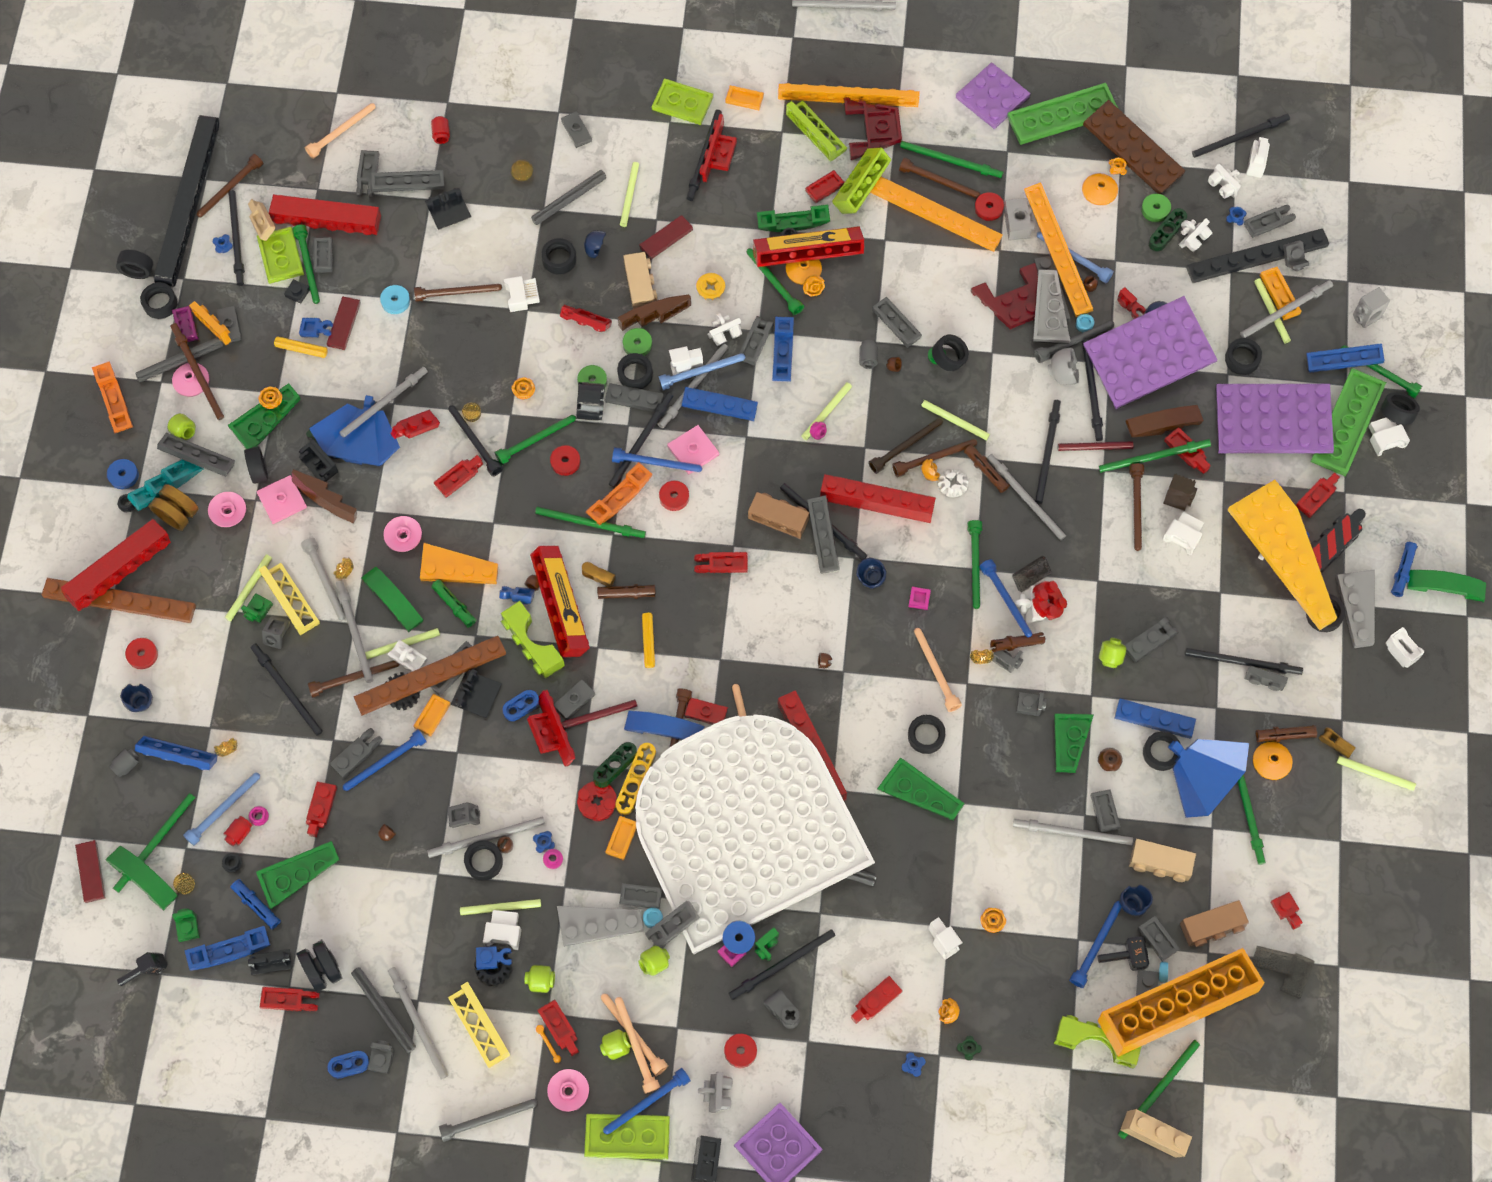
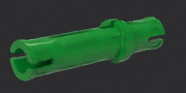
M440 579L432 584L431 588L452 609L455 617H459L467 628L476 623L477 619L467 610V606L461 603Z

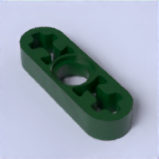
M1180 208L1174 209L1151 235L1149 240L1151 250L1161 251L1182 228V222L1187 219L1185 210ZM1181 216V218H1179L1176 221V223H1174L1175 217ZM1170 227L1172 228L1173 232L1166 233L1164 232L1163 228ZM1160 236H1161V237H1162L1161 242L1155 244L1154 242H1155V241H1158L1159 238H1160Z
M631 742L621 744L594 771V784L597 787L604 788L617 778L633 762L637 753L636 746ZM616 761L621 765L618 768H612L610 763ZM606 774V779H599V776L603 777Z

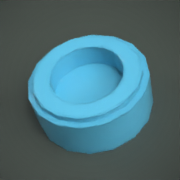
M1081 314L1077 317L1076 328L1083 333L1093 329L1094 319L1091 315Z
M649 908L643 914V922L648 928H652L663 919L661 911L657 908Z
M1168 962L1160 963L1159 981L1162 983L1168 982Z

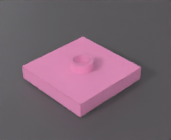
M699 425L667 444V447L679 462L703 466L719 456L718 450ZM685 470L688 473V475L693 472Z
M291 475L256 491L272 524L307 508L299 490L292 482Z

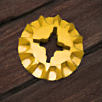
M706 273L698 279L696 290L699 296H703L705 300L707 298L714 300V298H720L721 294L724 293L725 281L718 274ZM708 285H714V290L708 289Z

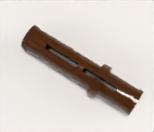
M973 444L964 450V453L973 461L975 468H979L1000 493L1008 489L1010 485L987 461V457L985 455L982 456Z
M634 584V586L598 587L597 594L598 599H639V597H656L655 585L643 586Z
M1043 632L1034 633L1031 637H1026L1025 635L1013 637L1009 635L1003 639L991 640L990 648H992L993 652L1002 650L1013 651L1015 648L1042 645L1045 643L1046 638L1043 636Z
M1315 725L1290 728L1273 727V729L1256 730L1255 736L1257 742H1280V740L1316 738L1317 729Z

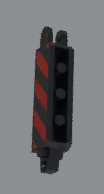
M1357 509L1351 515L1346 513L1343 517L1339 516L1332 523L1334 526L1330 530L1327 528L1323 531L1318 542L1314 540L1311 543L1321 574L1359 537V534L1362 532V525L1360 523L1365 518L1366 511Z

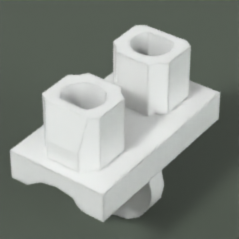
M1218 164L1215 166L1214 172L1209 176L1208 183L1214 187L1220 184L1222 187L1219 193L1224 199L1229 196L1234 198L1238 195L1237 192L1241 187L1239 184L1240 180L1237 178L1240 172L1238 170L1232 172L1229 169L1225 170Z
M1204 219L1202 223H1198L1196 226H1194L1196 224L1195 220H1191V222L1184 220L1181 224L1183 229L1181 233L1182 235L1188 233V235L1178 245L1181 248L1187 246L1192 252L1197 250L1202 243L1196 236L1199 235L1204 241L1212 234V231L1207 226L1210 223L1208 219Z
M718 313L716 314L717 320L711 323L713 327L718 325L720 327L709 331L707 334L709 339L712 338L715 344L719 346L727 342L723 334L724 332L729 331L732 339L742 335L740 328L741 320L738 318L725 324L726 321L730 320L729 315L722 317Z
M1034 585L1030 586L1029 590L1024 591V594L1020 595V600L1015 601L1016 607L1021 609V614H1025V621L1028 625L1035 621H1043L1046 618L1041 617L1033 606L1032 599L1035 598V592H1032L1035 587Z
M398 640L395 647L387 654L388 657L411 672L422 668L428 660L401 640Z

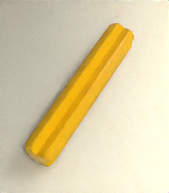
M276 337L274 340L275 347L322 358H325L328 353L327 348L283 337Z
M643 613L645 668L655 667L652 613Z

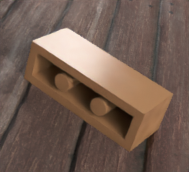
M757 492L748 510V519L801 539L809 521V512L803 507L792 506L785 500L774 499L767 493L761 494Z
M1240 900L1185 918L1181 921L1180 926L1188 945L1200 947L1207 944V940L1214 938L1217 941L1225 938L1227 933L1233 932V934L1243 932L1245 930L1244 927L1247 926L1249 921Z

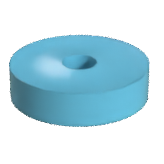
M392 285L383 290L380 302L386 312L400 314L409 307L410 297L404 287Z

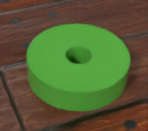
M1151 194L1144 199L1141 211L1147 220L1161 222L1169 216L1171 203L1164 195Z
M631 329L623 337V348L627 354L638 353L645 356L652 348L651 335L644 329Z
M588 365L580 370L577 381L605 384L606 387L607 375L601 367Z

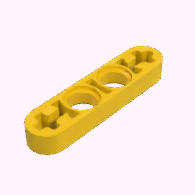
M651 743L640 745L616 800V809L621 815H629L634 810L640 785L647 771L652 767L656 757V750ZM649 748L652 754H648L646 762L642 761L644 758L643 750L646 751ZM636 766H644L645 772L641 775L634 772ZM635 783L638 789L635 792H629L627 790L628 784ZM624 794L629 797L628 806L630 807H626L623 810L620 803H625L626 796Z

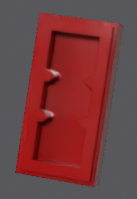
M833 170L807 186L805 191L815 203H818L840 189L845 182Z
M691 697L685 717L713 725L725 720L728 707Z

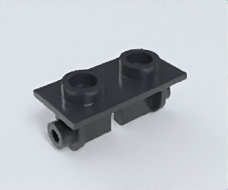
M290 949L250 955L248 966L251 968V975L292 969Z

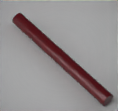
M1133 441L1058 444V451L1133 449Z
M634 699L563 721L561 724L563 729L638 707L637 702Z

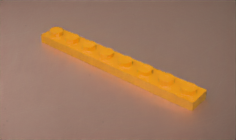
M785 83L779 84L778 88L779 100L844 103V97L851 98L852 101L859 102V100H862L872 105L877 103L887 106L918 107L920 91L814 86L808 84L796 85Z
M883 177L879 178L870 192L993 252L1002 239L1003 234Z
M1041 182L1025 188V195L1075 316L1078 317L1081 314L1092 312L1093 307Z

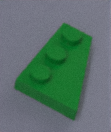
M1054 714L1055 772H1076L1094 714Z

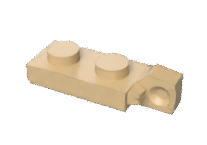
M251 199L248 203L252 212L249 217L259 238L267 241L276 227L265 205Z

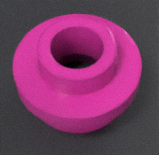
M814 422L812 424L810 435L814 439L820 440L826 435L825 423Z
M262 806L254 807L249 812V821L255 826H262L268 821L269 813ZM262 814V818L257 820L256 816Z
M556 849L546 851L543 856L544 865L549 869L559 868L563 863L562 853ZM551 856L557 857L553 862L549 860Z

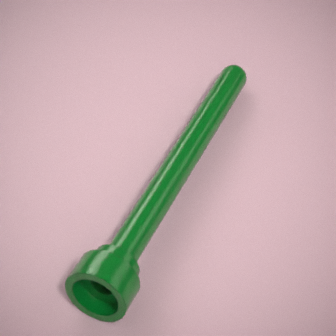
M296 225L292 228L293 235L299 240L312 301L314 304H318L320 298L306 243L307 227L305 225Z
M748 248L746 253L756 264L753 249ZM767 266L758 267L787 301L788 310L793 315L800 313L804 309L803 303L789 294Z
M1378 364L1366 365L1368 368L1406 389L1408 395L1414 399L1423 387L1417 382L1409 383Z
M570 415L509 449L501 448L495 451L497 460L501 465L507 463L513 454L573 423L576 420V416Z
M971 520L967 522V531L971 535L973 608L979 609V535L982 531V521Z

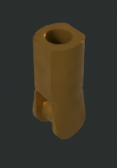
M590 562L582 564V575L607 587L613 585L616 579L615 574L599 568Z
M1326 727L1324 729L1325 733L1319 736V740L1349 758L1356 747L1340 737L1332 729ZM1331 737L1336 740L1335 743L1330 740Z

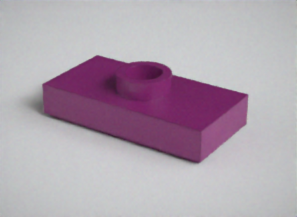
M186 306L172 310L174 321L177 323L181 333L186 336L188 342L199 340L191 308Z

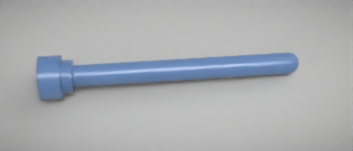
M1041 231L1038 232L1037 238L1044 241ZM1069 249L1072 259L1098 274L1099 280L1106 284L1111 279L1113 270L1108 267L1101 268Z
M741 353L673 376L661 375L659 379L662 389H669L675 382L745 360V355Z
M254 773L197 828L188 830L183 836L195 846L200 841L201 834L260 779V774Z

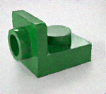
M256 593L247 607L245 605L241 607L244 613L243 616L251 622L255 620L261 623L273 606V603Z
M187 908L177 911L178 913L172 914L176 923L179 942L200 938L197 915L193 910Z
M774 927L755 943L756 954L760 959L763 960L765 958L768 962L772 956L766 948L771 949L775 946L779 938V933Z

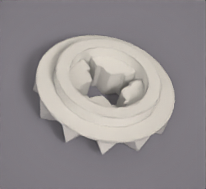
M953 469L944 471L938 480L940 491L948 497L963 495L968 488L966 474H963L960 470ZM956 478L957 484L950 488V481Z

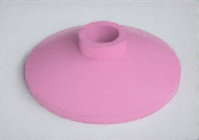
M189 363L180 366L174 372L172 384L179 394L192 397L203 392ZM198 364L207 384H209L208 371L204 366Z
M223 492L216 495L208 506V515L211 521L220 527H231L238 524L246 513V504L243 498L234 492ZM228 510H231V511H232V512L229 513V514H225L226 511H228Z
M407 516L392 519L384 529L386 544L389 548L398 552L412 550L419 544L422 537L419 523ZM402 535H407L404 539L400 538Z
M566 1069L559 1071L551 1078L547 1093L554 1107L561 1111L569 1112L577 1110L584 1105L589 1095V1085L586 1078L580 1072ZM567 1088L573 1090L571 1095L565 1094Z

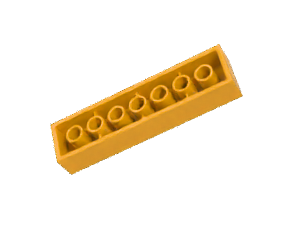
M1241 948L1103 1011L1098 1019V1023L1119 1057L1258 993L1265 982L1244 948Z

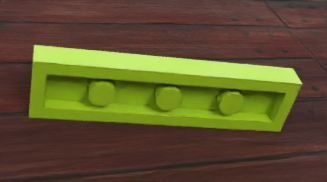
M803 100L797 105L792 101L786 105V115L830 162L847 151V147ZM801 108L806 111V115L800 110ZM811 121H815L818 124L817 127ZM823 133H827L829 138L827 139ZM834 145H838L840 149L837 150V148Z

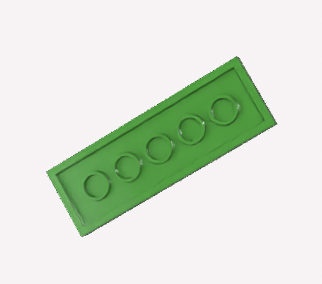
M1103 83L1008 112L1007 117L1019 144L1022 145L1084 126V121L1107 100H1110L1116 107L1117 105L1107 84Z
M1351 368L1332 411L1333 453H1314L1310 462L1346 477L1387 382Z

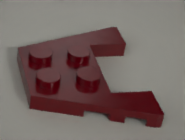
M844 97L845 115L864 114L867 137L866 142L849 143L850 160L862 157L869 148L884 149L902 142L898 108L877 103L876 105L867 104L866 101L859 100V102L852 101L851 98Z
M1035 263L1020 268L1019 272L1026 283L1022 287L994 297L985 282L972 287L970 292L977 296L985 307L988 306L994 312V315L1009 329L1035 320L1038 284Z

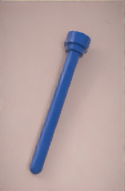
M614 447L612 462L615 463L626 460L693 472L702 471V466L697 464L630 454L617 447Z
M992 559L984 561L979 567L984 575L990 577L1024 635L1031 637V629L996 574L997 566Z
M419 729L412 733V736L409 737L410 740L343 785V790H350L413 746L417 747L418 745L422 746L427 741Z
M1119 901L1114 903L1081 968L1073 972L1069 979L1073 985L1079 988L1085 987L1088 981L1087 972L1122 908Z
M683 1068L674 1072L675 1075L672 1076V1080L605 1126L603 1132L607 1135L676 1086H685L691 1082Z

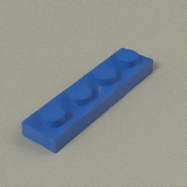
M1382 343L1306 354L1309 373L1382 364L1385 361Z
M685 387L682 407L750 421L755 420L758 405L757 401Z
M1121 698L1118 701L1114 719L1159 731L1170 732L1171 734L1189 739L1192 738L1196 719Z
M143 736L135 744V751L143 755L179 762L182 765L198 767L201 770H210L217 762V754Z

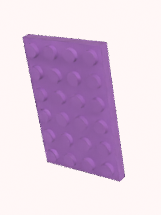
M1185 296L1083 343L1115 409L1203 369L1218 360Z
M1330 384L1216 385L1218 453H1333Z

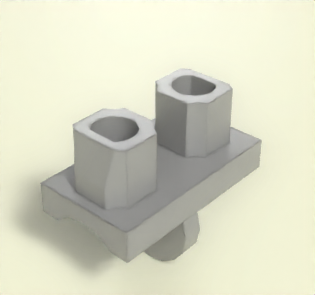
M716 1072V1074H711L710 1081L705 1080L704 1088H698V1093L704 1095L703 1102H709V1112L716 1113L720 1110L731 1108V1097H722V1089H731L732 1078L723 1076V1072Z

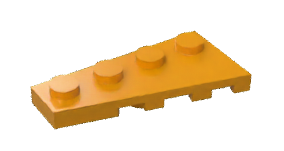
M424 543L420 572L421 581H436L440 579L442 582L497 584V563Z

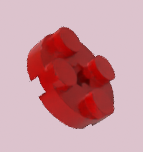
M1044 581L1037 584L1032 592H1035V598L1032 599L1036 612L1043 618H1049L1048 620L1060 617L1063 614L1064 608L1067 607V601L1063 597L1055 581Z
M590 782L579 790L577 804L580 813L584 817L593 819V821H603L613 814L616 808L617 797L610 785L600 788L594 782ZM594 797L603 799L600 801V805L592 804Z

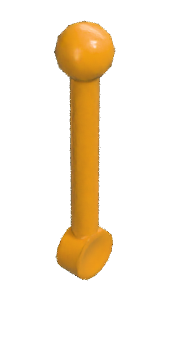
M538 1025L536 1027V1032L540 1034L543 1040L545 1041L547 1047L549 1048L550 1052L554 1057L553 1061L555 1063H559L561 1061V1057L556 1054L551 1043L544 1033V1027L542 1025Z

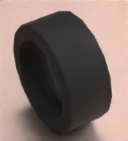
M555 238L543 246L541 251L542 262L545 269L550 273L556 275L565 274L574 268L576 252L571 242L566 239ZM556 249H563L569 252V259L564 263L555 264L549 261L548 255Z
M136 250L121 251L116 263V269L120 273L134 279L148 278L153 267V260L145 253Z
M161 282L148 285L140 296V302L146 314L155 319H163L172 315V310L176 309L178 305L173 289ZM159 293L168 294L169 301L165 306L156 309L149 306V300L154 295Z
M947 334L933 345L932 355L940 368L953 372L965 364L969 357L967 345L960 337ZM943 345H948L955 350L958 361H953L946 356Z
M1249 338L1234 340L1230 343L1225 354L1227 367L1239 375L1253 373L1257 370L1262 359L1260 346ZM1241 348L1250 351L1254 355L1253 363L1246 365L1237 362L1233 357L1234 350Z
M632 353L624 356L618 363V378L623 386L643 389L651 382L653 376L652 365L646 356ZM630 364H641L645 367L646 373L644 377L632 380L625 376L624 370Z
M1392 392L1386 396L1381 406V411L1387 419L1394 423L1410 425L1415 421L1420 411V406L1410 396L1399 392Z
M260 447L245 449V460L252 483L268 481L267 469Z
M1329 594V597L1337 613L1336 621L1319 630L1306 613L1308 623L1319 632L1327 633L1334 631L1345 618L1344 604L1338 597Z
M933 715L916 717L911 722L908 730V741L911 747L922 754H931L938 751L942 747L946 736L943 722ZM922 724L933 725L938 731L937 740L930 745L920 743L915 737V731L918 726Z
M1155 732L1148 737L1143 747L1144 760L1155 770H1170L1174 767L1178 756L1174 753L1169 761H1159L1152 756L1151 746L1159 740L1166 741L1169 744L1172 741H1178L1179 743L1180 741L1170 732Z
M480 840L467 848L464 854V864L467 872L473 878L487 881L499 874L503 865V858L499 848L494 843ZM482 849L491 851L495 856L494 866L485 872L476 870L472 865L473 855Z

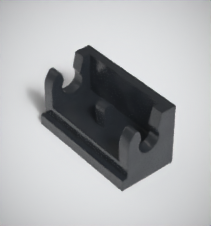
M313 439L299 450L301 454L299 456L300 460L317 479L326 482L338 473L336 464Z
M702 1135L697 1138L691 1181L716 1182L721 1147L720 1138Z

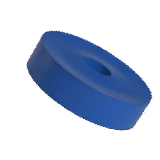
M127 459L113 462L107 470L109 482L117 489L132 487L139 477L137 467L132 461Z
M739 920L733 921L726 926L723 932V943L730 952L743 954L754 945L755 932L750 924ZM736 934H742L743 939L737 941L735 939Z

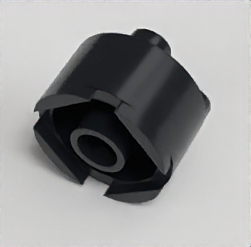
M578 382L576 419L602 420L605 384Z

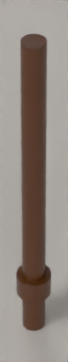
M177 323L171 324L170 327L176 337L175 341L181 347L217 420L223 419L224 415L187 344L186 336L181 333Z

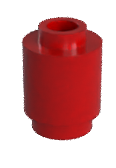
M437 116L431 120L432 138L437 144H445L450 137L449 121L443 116Z
M239 816L238 819L235 818L223 833L225 836L224 840L231 846L235 844L239 846L250 833V828L253 825L242 816Z

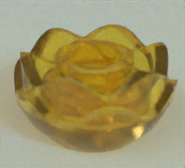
M525 160L516 161L511 168V175L518 181L528 180L533 173L532 165Z
M344 557L342 562L337 564L336 571L333 572L335 578L346 579L354 568L352 560L349 557Z
M988 649L983 651L974 650L970 654V658L975 664L990 663L994 658L993 651Z
M230 738L229 741H224L219 746H214L215 754L224 757L237 750V740Z

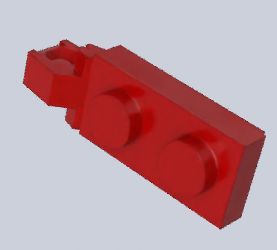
M563 305L560 317L565 320H575L579 325L591 326L599 332H605L612 324L610 319L581 308L575 309Z
M429 409L397 422L392 427L393 429L390 434L394 439L401 436L410 439L438 428L440 422Z
M1179 427L1164 439V442L1170 448L1186 445V442L1193 441ZM1197 449V452L1193 453L1185 452L1178 454L1193 469L1197 467L1203 474L1211 466L1206 461L1207 457L1202 449Z
M476 455L470 461L468 459L465 461L461 460L434 481V485L447 498L478 473V469L483 465L481 458Z
M1334 472L1328 479L1320 478L1297 502L1296 507L1311 518L1334 494L1337 489L1334 485L1338 482L1340 476Z
M317 781L306 817V825H309L307 831L309 836L317 838L320 827L324 828L327 825L337 791L336 785Z
M888 976L855 1006L858 1010L851 1015V1019L856 1024L864 1017L867 1020L872 1019L898 997L903 990Z
M554 999L538 1009V1013L561 1049L567 1047L571 1056L579 1053L574 1044L578 1040L576 1033L556 1000Z

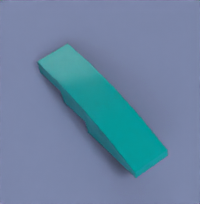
M182 459L161 469V474L146 480L143 487L128 493L127 498L139 511L149 506L154 498H161L159 491L165 484L177 489L201 472L203 468Z

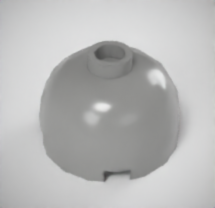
M1064 348L1056 352L1051 359V364L1048 365L1050 376L1053 375L1055 380L1063 385L1079 383V369H1076L1077 358L1073 348Z

